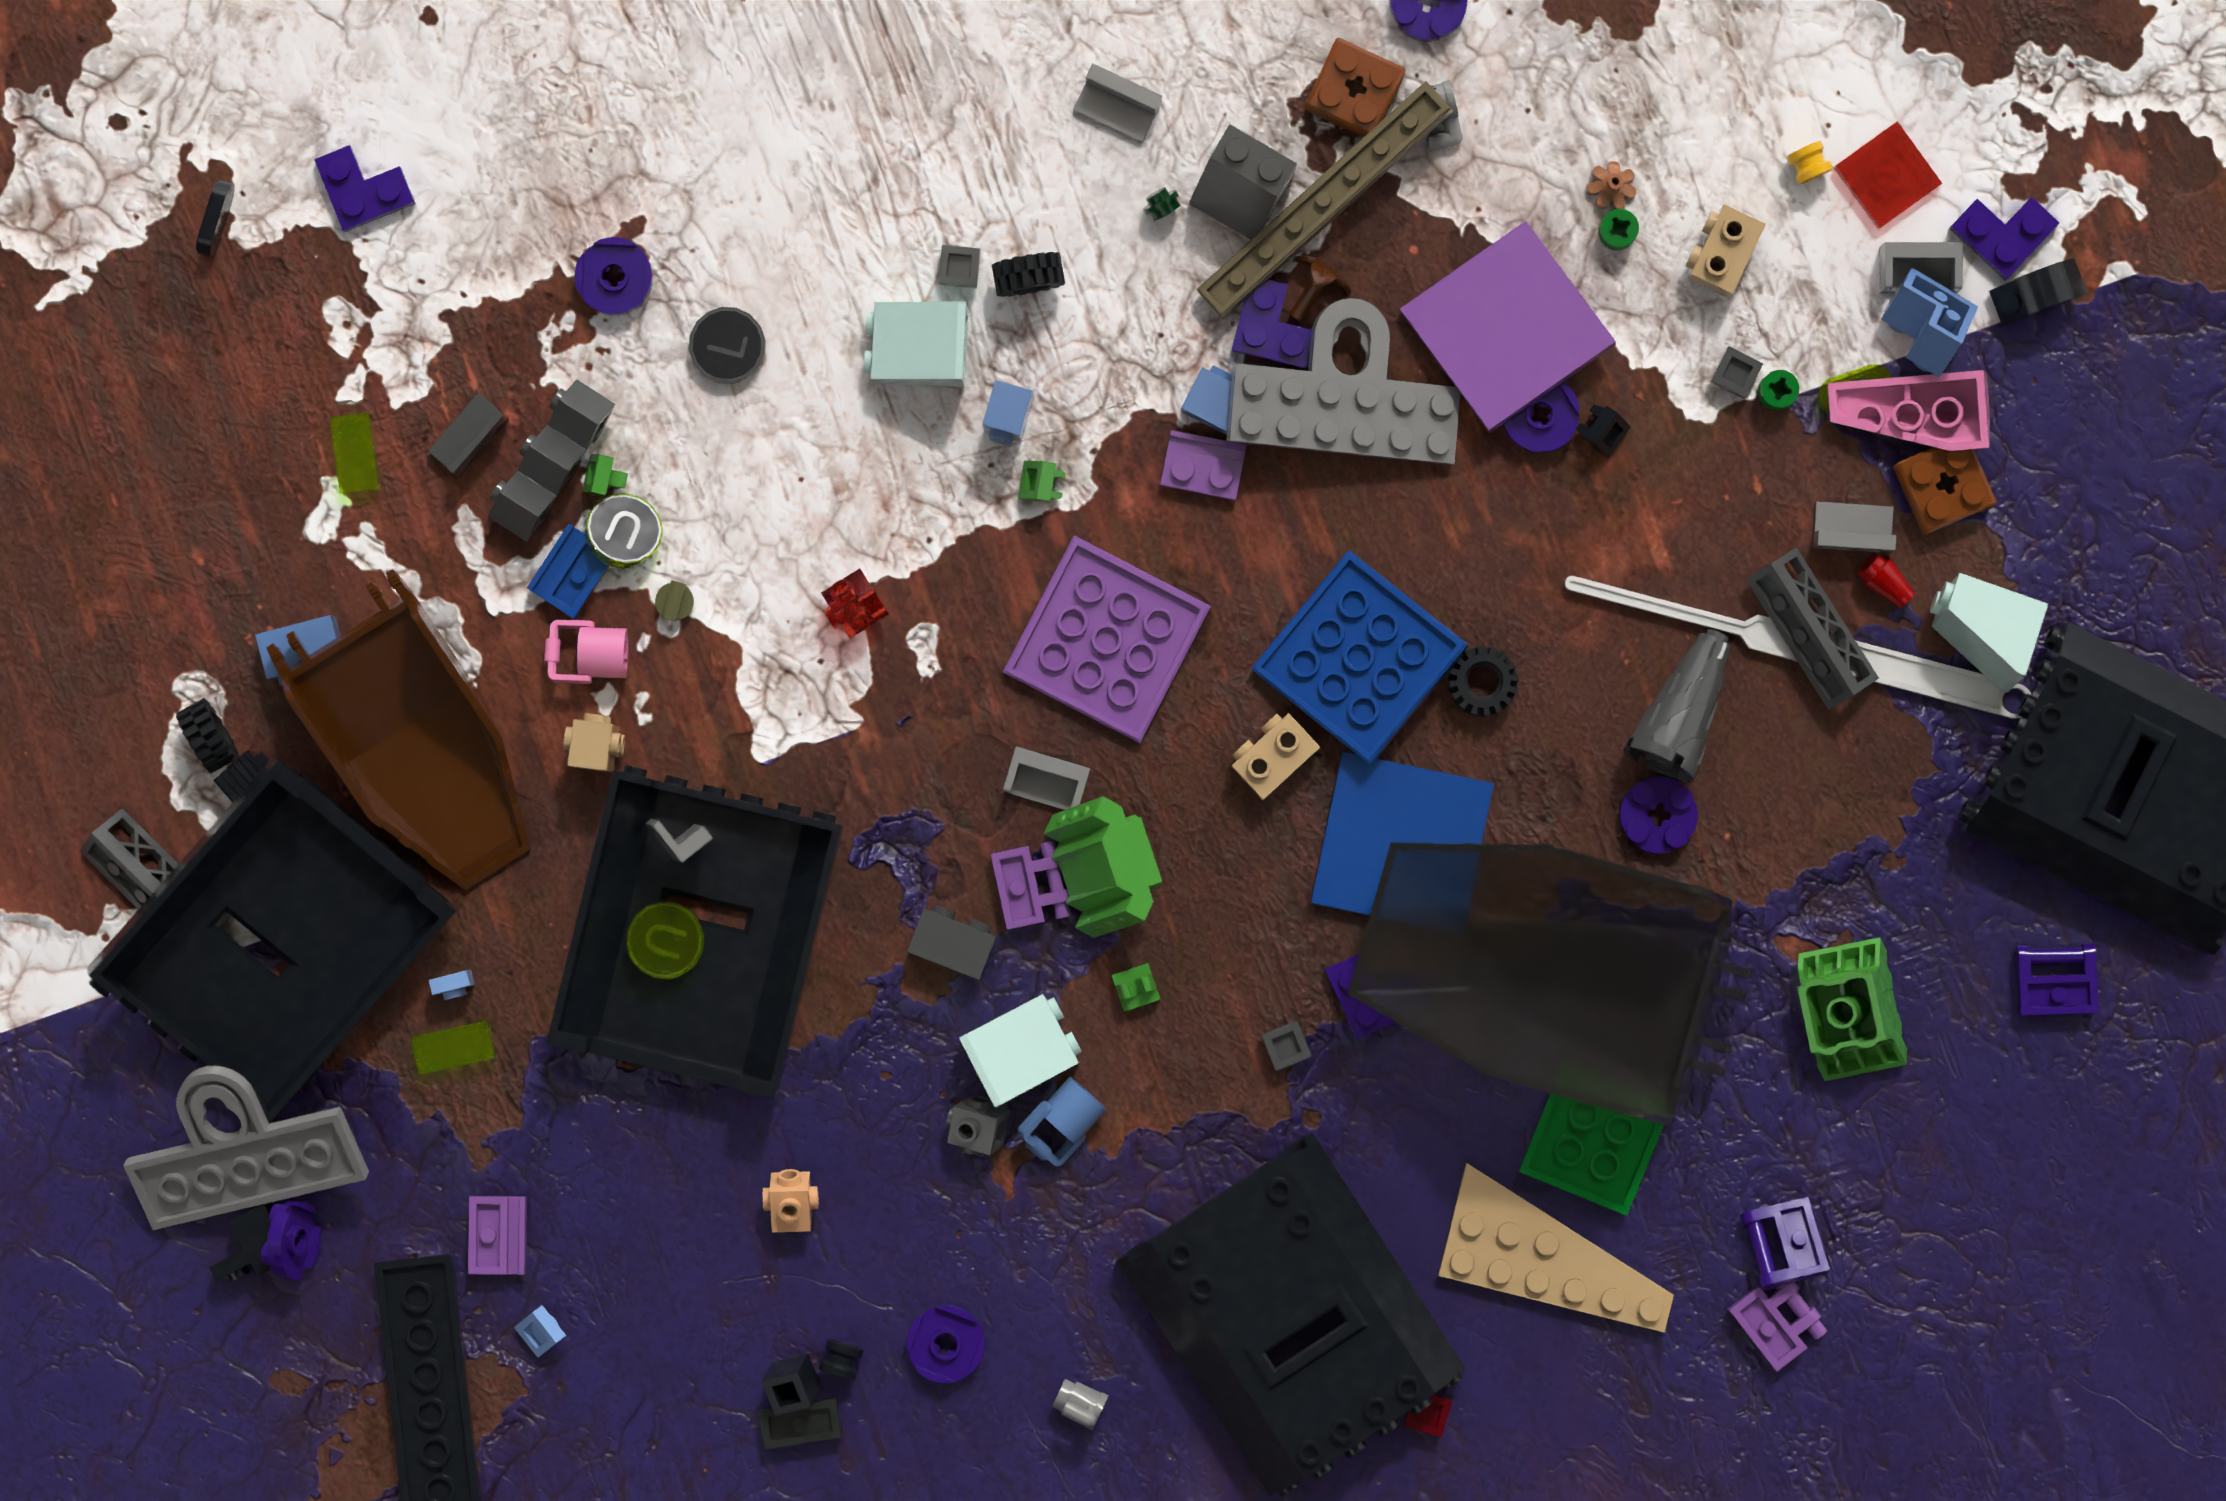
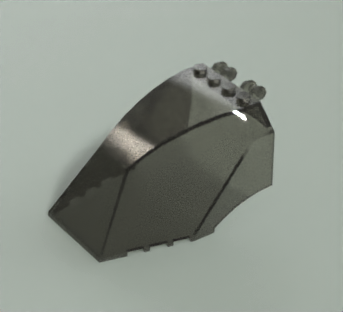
M1390 843L1348 994L1408 1028L1416 1035L1440 1047L1448 1054L1462 1060L1482 1074L1669 1126L1689 1092L1695 1069L1724 1077L1726 1069L1722 1068L1721 1065L1698 1061L1701 1046L1712 1048L1713 1051L1722 1054L1731 1052L1732 1045L1704 1037L1716 994L1745 1002L1747 993H1743L1740 989L1719 986L1722 971L1746 979L1752 977L1753 970L1725 962L1731 943L1732 899L1709 889L1549 844Z

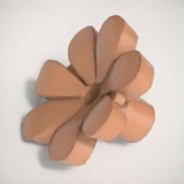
M1611 161L1607 164V170L1602 166H1595L1591 170V175L1596 181L1586 185V192L1588 195H1598L1595 200L1597 208L1604 210L1611 203L1614 210L1624 209V197L1629 200L1635 198L1636 189L1629 185L1635 178L1634 172L1631 169L1621 172L1619 162Z

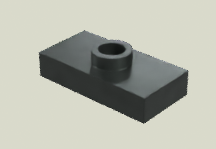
M836 1398L814 1401L809 1408L778 1416L774 1415L772 1408L759 1410L765 1450L842 1437Z

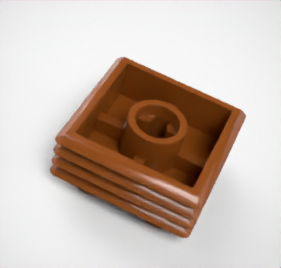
M1336 38L1307 99L1305 110L1365 137L1385 118L1406 70L1404 67L1344 39ZM1355 80L1362 83L1361 88L1366 93L1364 95L1358 93L1355 98L1348 95L1349 88L1345 84H1353Z
M1932 447L1896 463L1893 467L1918 526L1924 535L1996 504V499L1974 449L1948 451ZM1940 474H1943L1946 479L1951 478L1954 485L1950 487L1951 494L1949 495L1946 490L1938 491L1936 484L1941 481Z

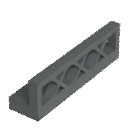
M1797 547L1746 579L1828 710L1854 696L1879 679ZM1790 562L1798 575L1797 580L1792 579L1784 566L1785 563ZM1808 598L1814 600L1818 607V613L1813 612L1808 604ZM1829 630L1834 632L1838 638L1839 646L1834 645L1831 641ZM1849 663L1855 665L1863 678L1861 681L1857 682L1849 669Z
M123 809L119 810L94 830L80 850L138 909L178 865ZM120 824L131 835V843L119 842L109 831ZM139 854L152 855L158 861V870L146 869L140 863ZM226 912L215 925L221 928L232 916Z

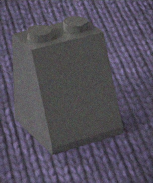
M1229 124L1210 156L1189 204L1251 240L1265 227L1294 177L1297 163Z

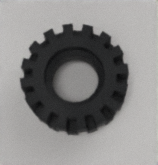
M1059 252L1027 254L1022 257H1012V259H1004L1001 262L992 264L996 294L1000 297L1033 294L1065 285Z
M1477 646L1469 649L1461 655L1450 669L1447 677L1449 695L1452 696L1455 705L1459 706L1467 714L1479 717L1494 715L1506 708L1513 701L1512 699L1517 693V682L1519 679L1518 674H1516V667L1509 660L1508 655L1498 651L1497 648ZM1480 666L1492 669L1498 679L1496 690L1491 695L1485 697L1475 695L1468 686L1470 672Z
M205 698L176 713V718L179 721L180 728L183 730L184 737L188 740L189 746L194 750L198 760H201L203 767L212 774L239 758L238 751L234 746L232 738L229 736L227 728L224 727L221 718L217 716L215 709L211 707Z

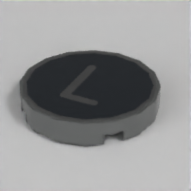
M720 307L708 311L696 321L690 334L689 352L693 364L704 377L716 383L735 384L747 379L759 370L765 357L766 339L761 326L751 314L739 308Z

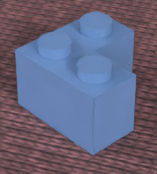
M1911 267L1890 299L1881 320L1888 323L1893 330L1914 338L1906 358L1914 362L1919 369L1940 377L1962 345L1978 306Z

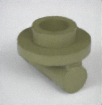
M671 580V583L665 584L657 592L655 598L656 609L661 618L671 621L682 620L691 613L694 607L693 594L686 584Z

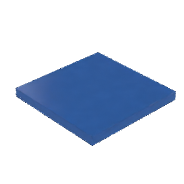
M1348 550L1252 666L1251 670L1371 766L1469 645Z
M1342 752L1311 903L1463 935L1494 783L1376 759L1370 766L1358 755Z

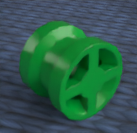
M1625 209L1610 211L1604 216L1598 227V236L1601 243L1613 251H1621L1628 248L1639 233L1637 218L1632 212Z
M1786 370L1770 372L1758 385L1757 395L1759 401L1770 410L1780 411L1786 409L1796 401L1799 395L1798 380L1792 373Z

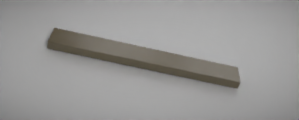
M1425 81L1196 290L1224 320L1254 293L1257 288L1265 283L1453 112L1452 108Z

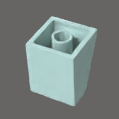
M963 301L875 302L874 312L867 311L866 335H873L872 350H865L864 373H871L872 383L965 387L968 332L967 303Z
M1959 573L1951 583L1945 582L1941 592H1936L1931 604L1930 613L1935 614L1932 627L1995 686L2008 693L2026 676L2048 604Z
M1043 993L959 1038L994 1107L1009 1101L1079 1063L1076 1055L1082 1053V1050L1072 1032L1064 1034L1058 1022L1064 1016L1054 997L1047 1000Z

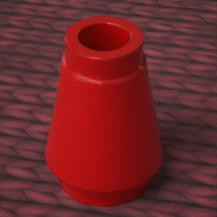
M1877 552L1858 571V575L1863 579V585L1895 604L1898 608L1905 606L1915 594V591L1911 588L1890 556L1884 557L1880 552Z

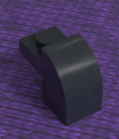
M2074 258L2030 272L1989 291L2002 326L2010 325L2041 311L2055 308L2088 294Z
M271 1203L259 1205L229 1221L243 1249L209 1267L216 1281L227 1277L229 1283L243 1277L250 1273L247 1266L249 1264L252 1265L257 1276L271 1270V1267L264 1265L261 1260L262 1247L267 1242L271 1225L269 1219L270 1211L273 1207Z

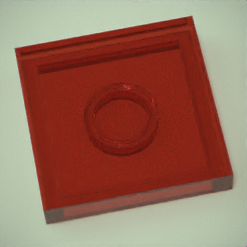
M1898 121L1833 167L1878 230L1942 184Z

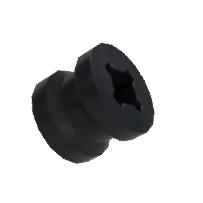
M827 1339L825 1346L828 1351L827 1356L820 1362L819 1370L838 1377L855 1380L857 1375L855 1365L857 1360L862 1358L864 1349L843 1341Z

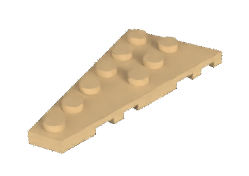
M1465 1163L1438 1276L1665 1333L1674 1296L1672 1293L1476 1168Z

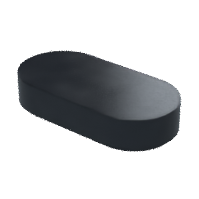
M219 180L212 189L197 237L196 251L198 254L212 258L218 249L234 197L235 186L232 183Z

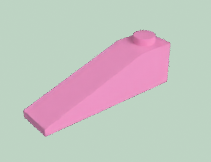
M1984 370L1942 373L1940 377L1930 374L1828 383L1830 422L1948 451L1990 448L1987 372Z

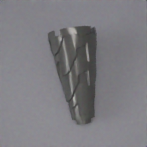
M1708 629L1706 634H1698L1689 651L1679 661L1673 673L1667 677L1652 704L1647 708L1627 739L1623 751L1634 762L1637 763L1640 756L1643 755L1645 756L1644 760L1647 762L1645 768L1652 772L1685 783L1688 780L1691 782L1695 780L1704 755L1707 736L1717 709V698L1723 683V673L1731 652V646L1727 643L1729 638L1726 635L1712 629Z

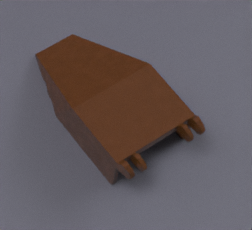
M392 569L386 573L387 580L400 596L399 600L388 605L382 591L372 581L366 587L381 610L310 655L295 632H290L286 635L288 643L301 659V661L289 667L283 653L275 644L272 643L266 648L281 678L284 695L288 703L369 820L379 828H384L396 837L398 842L408 849L414 850L426 859L428 864L462 889L467 890L530 851L531 848L502 736L473 681L409 586Z

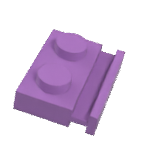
M1171 430L1160 486L1236 501L1247 445Z
M469 1196L468 1274L525 1275L527 1196Z

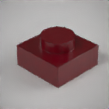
M1434 1394L1429 1397L1432 1404L1415 1415H1412L1410 1410L1407 1412L1404 1426L1442 1438L1453 1400Z

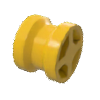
M1821 141L1809 144L1786 156L1788 164L1795 167L1797 172L1795 179L1798 185L1812 181L1834 169L1831 162L1825 160L1823 156L1824 146Z

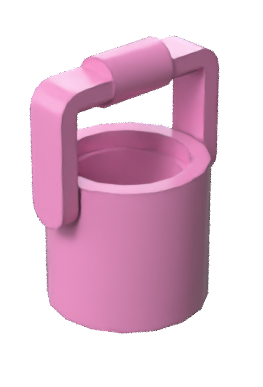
M555 620L551 623L550 636L545 639L544 663L548 664V676L552 682L592 683V677L626 678L629 656L628 629L595 628V622L586 620ZM559 629H579L577 644L578 675L557 674L561 640L558 639Z

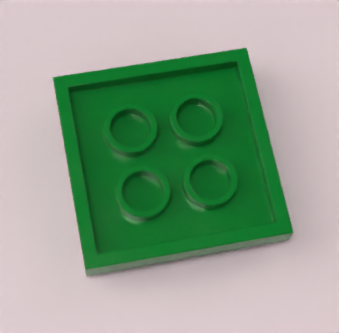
M1561 1064L1518 1172L1627 1216L1670 1108Z

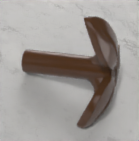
M1306 255L1294 257L1293 262L1303 263L1311 267L1310 281L1289 313L1295 319L1303 321L1323 287L1332 282L1339 285L1347 297L1351 294L1348 282L1333 267L1327 266L1325 262L1316 257Z

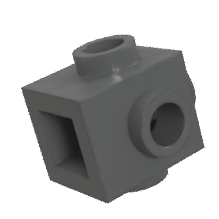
M982 1096L967 1097L952 1107L947 1115L946 1129L949 1130L947 1143L959 1146V1150L966 1154H993L1004 1146L1010 1110L999 1106L994 1107L990 1099Z

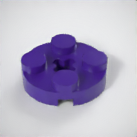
M1390 0V10L1400 30L1408 37L1421 42L1440 40V38L1454 32L1463 21L1467 9V0H1436L1440 4L1439 7H1432L1429 13L1422 11L1423 4L1417 2L1418 0Z
M608 237L593 243L580 256L575 268V284L587 305L599 313L619 316L638 309L644 304L652 288L653 271L646 255L635 244L624 238ZM611 266H618L619 273L625 274L624 281H619L617 287H610V282L603 279L604 273H610Z
M1562 382L1506 421L1503 427L1510 440L1527 452L1549 453L1564 446L1574 435L1579 420L1578 400L1571 388ZM1536 404L1540 408L1548 406L1551 410V413L1547 416L1549 423L1545 425L1540 421L1534 423L1531 420V416L1534 414L1532 406Z
M1664 776L1649 777L1636 783L1624 795L1619 809L1620 825L1627 838L1638 849L1656 854L1667 853L1683 846L1693 834L1698 819L1697 805L1691 791L1679 781ZM1657 804H1662L1663 810L1669 812V819L1662 820L1661 826H1655L1654 819L1648 817V811L1654 810Z
M290 1200L285 1204H275L270 1211L269 1219L271 1225L267 1242L262 1247L261 1260L264 1265H269L273 1273L280 1278L301 1279L304 1277V1275L300 1274L303 1269H311L317 1259L321 1243V1226L314 1225L312 1214L318 1215L316 1208L308 1202Z
M948 1304L930 1307L918 1316L913 1322L907 1337V1349L914 1367L923 1377L937 1383L955 1382L971 1374L978 1367L985 1348L982 1326L974 1316L959 1306ZM946 1333L953 1335L952 1341L957 1344L956 1350L949 1349L946 1355L939 1353L940 1346L935 1343L936 1337L943 1338Z

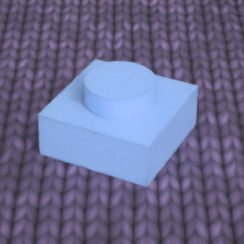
M471 970L429 980L432 995L443 993L444 1000L467 995L465 987L475 985Z
M543 1305L514 1327L537 1358L566 1336L556 1319L547 1312Z

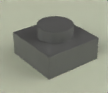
M942 245L938 284L977 289L980 248Z
M1729 346L1710 382L1745 399L1763 363Z
M1297 1020L1261 1035L1276 1071L1312 1057Z

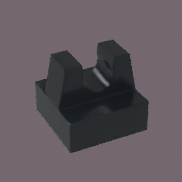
M1594 404L1589 410L1597 418L1593 425L1586 427L1580 423L1576 430L1597 452L1609 458L1631 427L1617 411L1607 405L1604 408Z

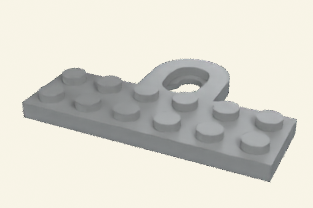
M1356 298L1342 299L1328 305L1315 319L1311 332L1308 371L1239 363L1233 364L1226 442L1453 465L1455 464L1460 393L1456 387L1387 380L1390 333L1384 316L1369 302ZM1345 327H1352L1358 331L1360 345L1365 352L1366 360L1364 367L1355 375L1341 373L1336 369L1332 359L1333 345L1338 341L1339 333Z
M206 1066L193 1071L186 1077L177 1094V1112L191 1143L129 1157L123 1165L153 1230L366 1180L369 1173L341 1107L269 1124L250 1083L234 1070L221 1066ZM215 1097L222 1100L227 1109L234 1112L240 1119V1130L225 1133L214 1128L206 1117L207 1110L204 1104L206 1099Z

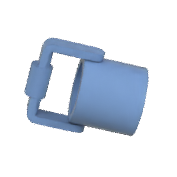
M1069 1076L1048 1101L1041 1102L1018 1128V1134L1026 1141V1148L1040 1160L1047 1159L1053 1165L1060 1166L1085 1140V1133L1107 1109L1082 1085ZM1044 1118L1068 1138L1055 1154L1052 1153V1149L1041 1139L1031 1135V1132Z

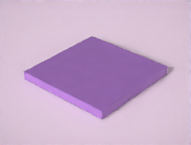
M1526 221L1400 308L1403 317L1489 433L1616 345L1614 338Z
M1074 535L1003 673L1140 743L1211 606Z

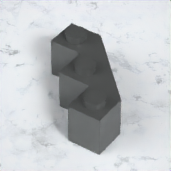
M577 379L567 391L561 388L549 405V408L554 411L547 426L537 437L531 434L521 447L519 454L524 457L517 472L507 483L501 480L493 490L490 500L494 504L488 517L527 542L553 508L551 504L559 492L567 487L583 461L581 459L591 442L595 443L604 430L615 403Z

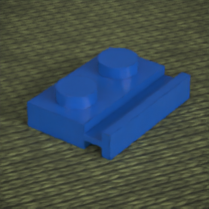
M568 524L527 586V589L573 619H576L614 559L601 553L588 535Z

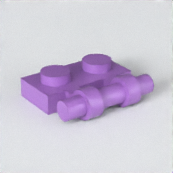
M1055 840L1040 843L1043 859L1032 861L1029 846L991 854L1007 930L1045 922L1042 906L1053 904L1056 919L1071 916L1070 907L1066 904L1069 898L1068 890L1065 888L1061 869L1058 862L1051 859L1057 848ZM1046 870L1051 893L1039 895L1034 872Z
M1795 1282L1783 1284L1775 1288L1776 1291L1769 1297L1761 1290L1760 1286H1756L1728 1308L1729 1312L1776 1372L1807 1349L1798 1336L1807 1329L1815 1340L1827 1332V1329L1819 1320L1821 1315L1815 1307L1810 1308L1797 1292L1799 1287ZM1783 1302H1786L1798 1317L1790 1325L1777 1309Z

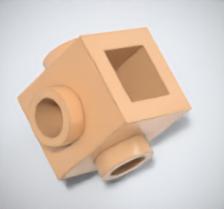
M786 1169L771 1173L770 1187L763 1188V1210L771 1212L772 1233L811 1231L812 1210L818 1209L819 1196L818 1186H811L810 1171L799 1172L795 1169Z

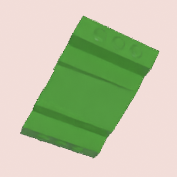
M1103 796L1053 814L1044 831V835L1059 842L1051 859L1058 862L1069 895L1066 904L1082 911L1075 928L1095 938L1144 922L1153 904L1150 891L1158 889L1162 879L1141 817L1138 818L1136 815L1125 817L1122 806Z
M1878 937L1799 953L1798 973L1801 986L1797 988L1810 1051L1815 1053L1818 1069L1824 1081L1907 1065V1047L1902 1038V1021L1899 1017V1012H1897L1892 975L1887 966V950L1881 938Z

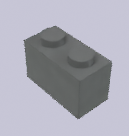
M934 904L932 911L924 908L907 952L980 980L997 936L990 934L992 926L970 918L968 925L954 920L956 912Z

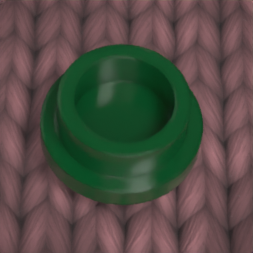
M1166 187L1155 191L1146 198L1148 205L1143 208L1145 214H1150L1154 221L1167 216L1180 206L1177 200L1179 194L1176 189L1168 192Z

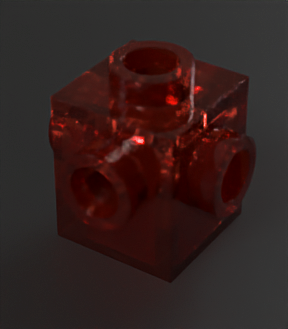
M860 568L821 592L828 604V607L823 610L834 629L842 626L850 639L889 615Z

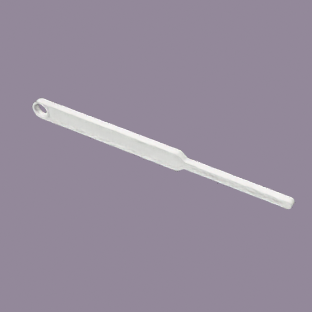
M1569 576L1564 582L1565 588L1569 591L1738 635L1748 649L1798 662L1769 617L1756 615L1746 621H1741L1576 576ZM1829 633L1833 644L1839 646V640L1836 635ZM1856 641L1879 679L1874 681L1875 683L2011 719L2021 718L2017 713H2010L2004 708L2002 700L2006 692L1995 686L1984 674ZM1849 663V669L1854 677L1863 679L1855 665ZM2017 683L2012 688L2022 691L2025 696L2027 694L2032 696L2029 689Z

